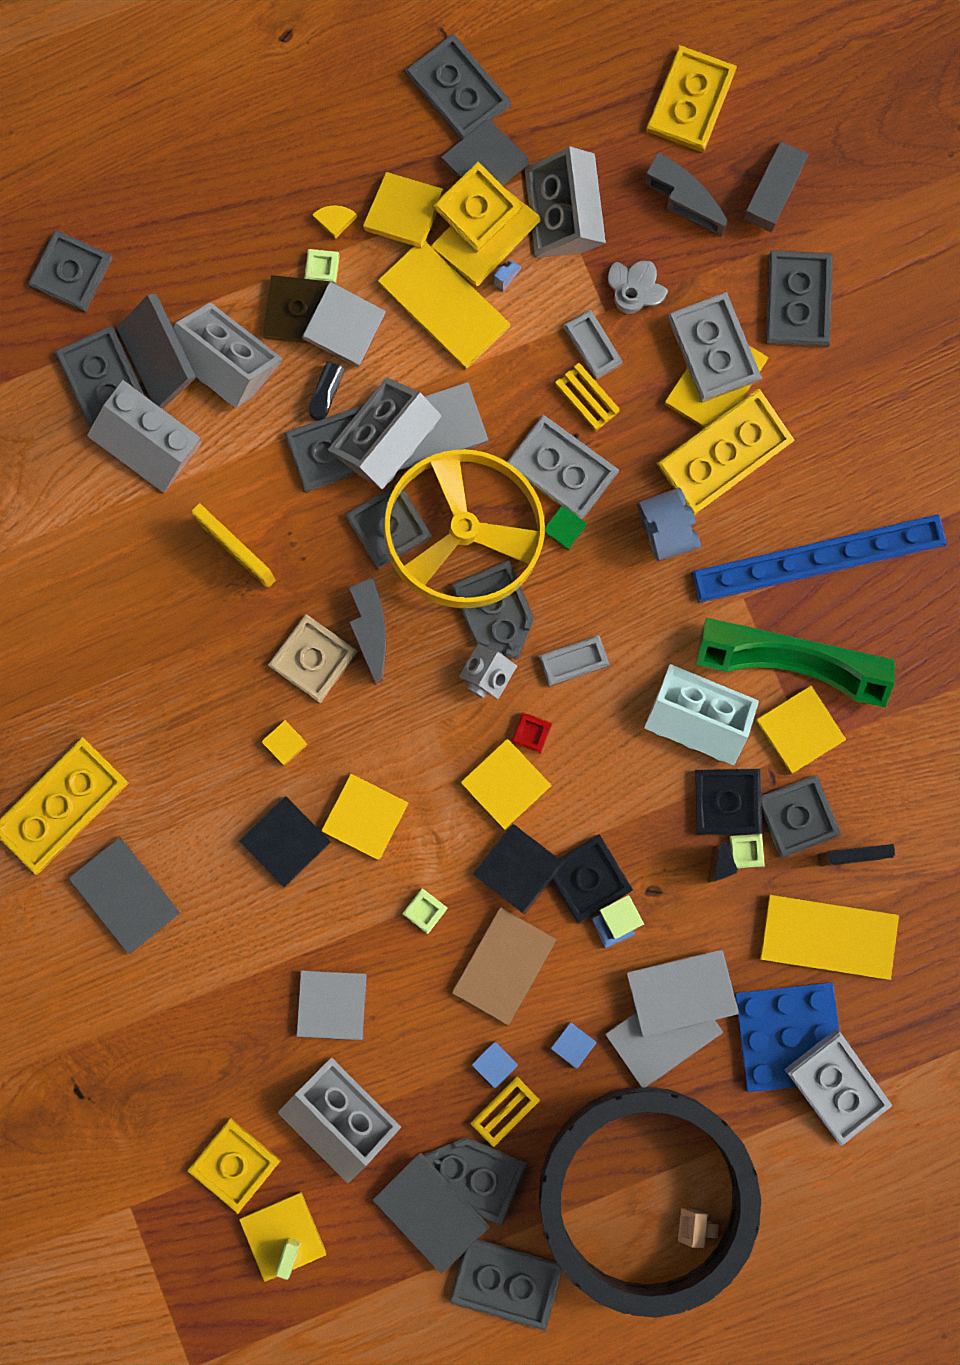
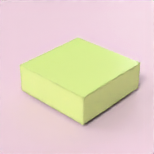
M308 249L304 279L332 281L336 284L339 252Z
M762 834L728 837L729 849L737 868L765 866Z
M422 888L403 912V915L429 934L448 908Z
M629 895L599 910L614 939L644 925Z
M290 1238L285 1243L276 1271L277 1277L289 1279L301 1244L300 1241Z

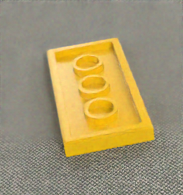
M426 241L422 248L412 247L378 280V284L465 369L470 367L510 328V323Z
M756 389L656 464L673 489L679 487L682 489L686 501L685 506L690 505L695 515L795 440L761 390Z
M82 737L0 819V840L35 875H38L129 782Z
M769 895L760 960L891 980L899 915Z

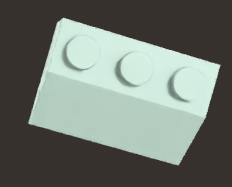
M670 664L644 728L659 736L681 743L687 748L698 750L719 761L735 765L748 739L759 700Z

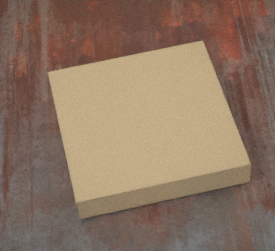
M305 614L268 666L321 703L358 651Z

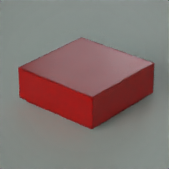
M522 712L511 743L541 754L552 723Z

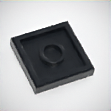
M761 769L695 770L696 835L762 834Z
M287 796L240 840L244 847L284 888L332 843Z
M512 823L473 875L525 915L565 863Z
M600 834L559 858L565 864L552 879L553 884L577 924L633 891Z
M894 844L828 851L817 854L818 863L823 867L893 858L895 856Z

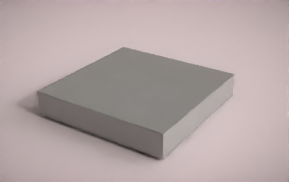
M330 282L302 339L358 368L386 311Z
M301 970L297 1037L363 1040L367 974Z

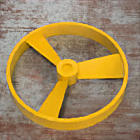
M466 449L434 454L409 469L399 480L390 496L384 523L386 550L394 569L401 579L422 597L434 603L453 608L487 606L506 598L516 591L533 571L543 546L545 534L541 503L534 488L523 474L501 458L485 452ZM460 462L482 464L510 478L522 490L532 506L537 523V531L480 523L474 514L467 512ZM433 467L454 517L452 518L447 536L404 566L392 543L390 534L391 512L395 501L404 487L417 475ZM476 542L529 564L526 570L513 583L485 596L454 597L436 592L425 586L457 545L463 546Z

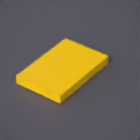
M679 45L646 132L704 153L737 66Z
M513 194L511 195L522 205V209L478 252L452 226L431 245L449 265L476 287L541 221L540 216Z
M749 346L760 372L769 357ZM687 368L664 405L699 427L704 428L741 401L751 385L702 403Z
M199 503L192 510V515L199 525L265 588H269L276 581L270 569L206 508Z

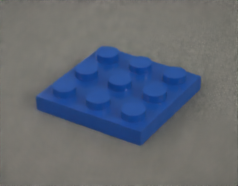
M833 982L734 993L739 1011L737 1019L746 1092L796 1087L784 1069L835 1029L839 1031Z

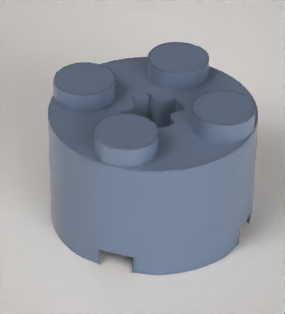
M680 487L646 498L637 503L641 523L649 537L648 543L656 561L666 560L701 548L696 530L691 529V525L696 524L690 505L684 507L686 501Z

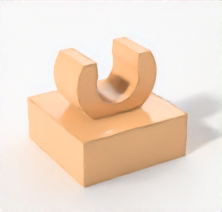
M681 1208L678 1242L692 1248H704L705 1237L718 1238L719 1224H711V1221H707L708 1214L695 1209Z

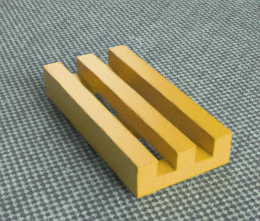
M580 363L575 365L573 370H569L562 379L555 382V386L595 432L620 412L619 407ZM577 375L580 376V378L587 384V386L608 408V413H606V411L599 405V403L578 381V379L576 378ZM568 382L575 387L601 417L600 420L597 421L566 386Z
M516 1076L470 1124L494 1147L540 1099ZM518 1087L521 1091L483 1127L480 1123ZM527 1096L530 1101L493 1137L489 1132Z

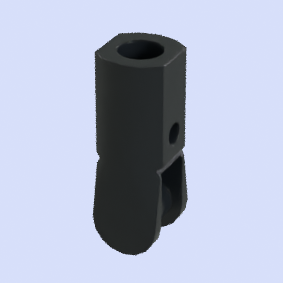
M326 361L309 404V414L312 419L319 421L328 415L333 398L345 372V368Z

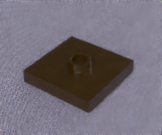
M271 275L263 334L264 339L309 343L302 339L328 284L332 281Z

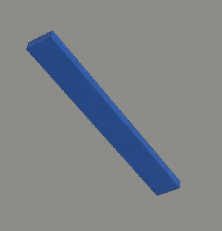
M937 514L692 571V577L698 601L703 603L945 547L947 541L940 515Z

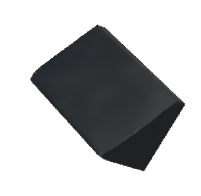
M725 842L713 846L708 883L731 876L738 871L729 846Z

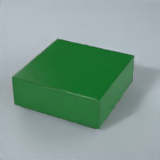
M562 505L545 527V534L569 551L587 527V523Z

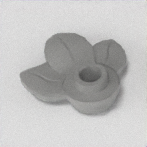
M639 261L633 264L630 269L619 262H615L611 266L608 284L615 291L614 301L621 312L633 314L643 306H656L665 299L668 289L655 283L657 270L651 261Z

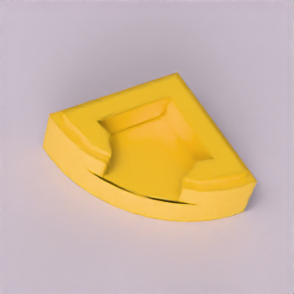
M337 205L321 208L313 214V219L335 239L357 218L356 213L351 209Z

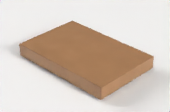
M500 907L452 993L505 1024L510 1025L557 939Z

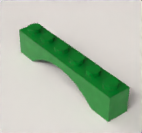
M707 617L698 644L696 665L725 672L755 667L794 671L823 681L840 690L854 701L884 708L887 706L895 684L894 659Z

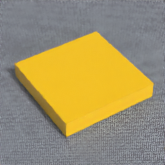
M477 162L433 205V208L478 252L522 209V205Z
M386 172L363 225L364 230L422 248L437 214L433 205L445 194L444 189Z
M812 686L756 720L790 774H793L846 740Z
M508 739L461 782L466 790L504 830L552 786Z
M350 774L322 832L380 861L409 803Z
M230 1118L189 1168L188 1172L238 1214L279 1164L281 1159Z
M302 1191L239 1219L264 1282L277 1277L276 1271L284 1245L290 1238L301 1242L293 1270L327 1254Z

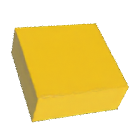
M286 720L262 741L284 766L308 745Z

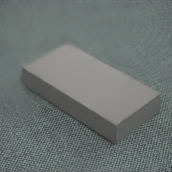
M592 310L564 324V330L595 380L623 364Z
M599 635L539 656L549 687L610 666Z

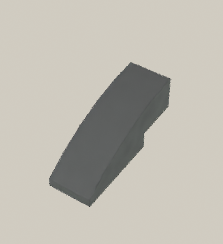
M782 141L780 142L743 220L772 233L809 153Z
M658 152L646 174L644 185L669 197L667 210L722 237L728 221L707 189L683 167Z
M370 578L349 587L361 615L360 618L350 621V624L377 685L383 681L386 665L387 637L381 600L374 580Z

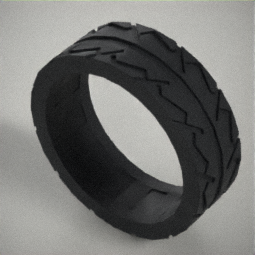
M639 1086L615 1090L588 1102L567 1120L549 1147L541 1170L539 1203L544 1233L557 1264L572 1283L594 1301L624 1314L657 1318L681 1314L686 1310H692L711 1301L731 1284L749 1259L760 1226L762 1200L758 1177L745 1145L730 1126L696 1099L670 1089ZM645 1112L671 1114L690 1121L704 1130L717 1144L723 1155L732 1183L730 1218L727 1229L716 1249L701 1265L688 1274L668 1282L654 1284L624 1282L603 1273L589 1263L573 1245L564 1227L561 1215L563 1183L566 1171L576 1151L592 1133L608 1122L629 1114Z

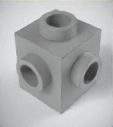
M477 644L459 677L470 684L467 690L483 699L486 694L499 699L517 665L498 651Z

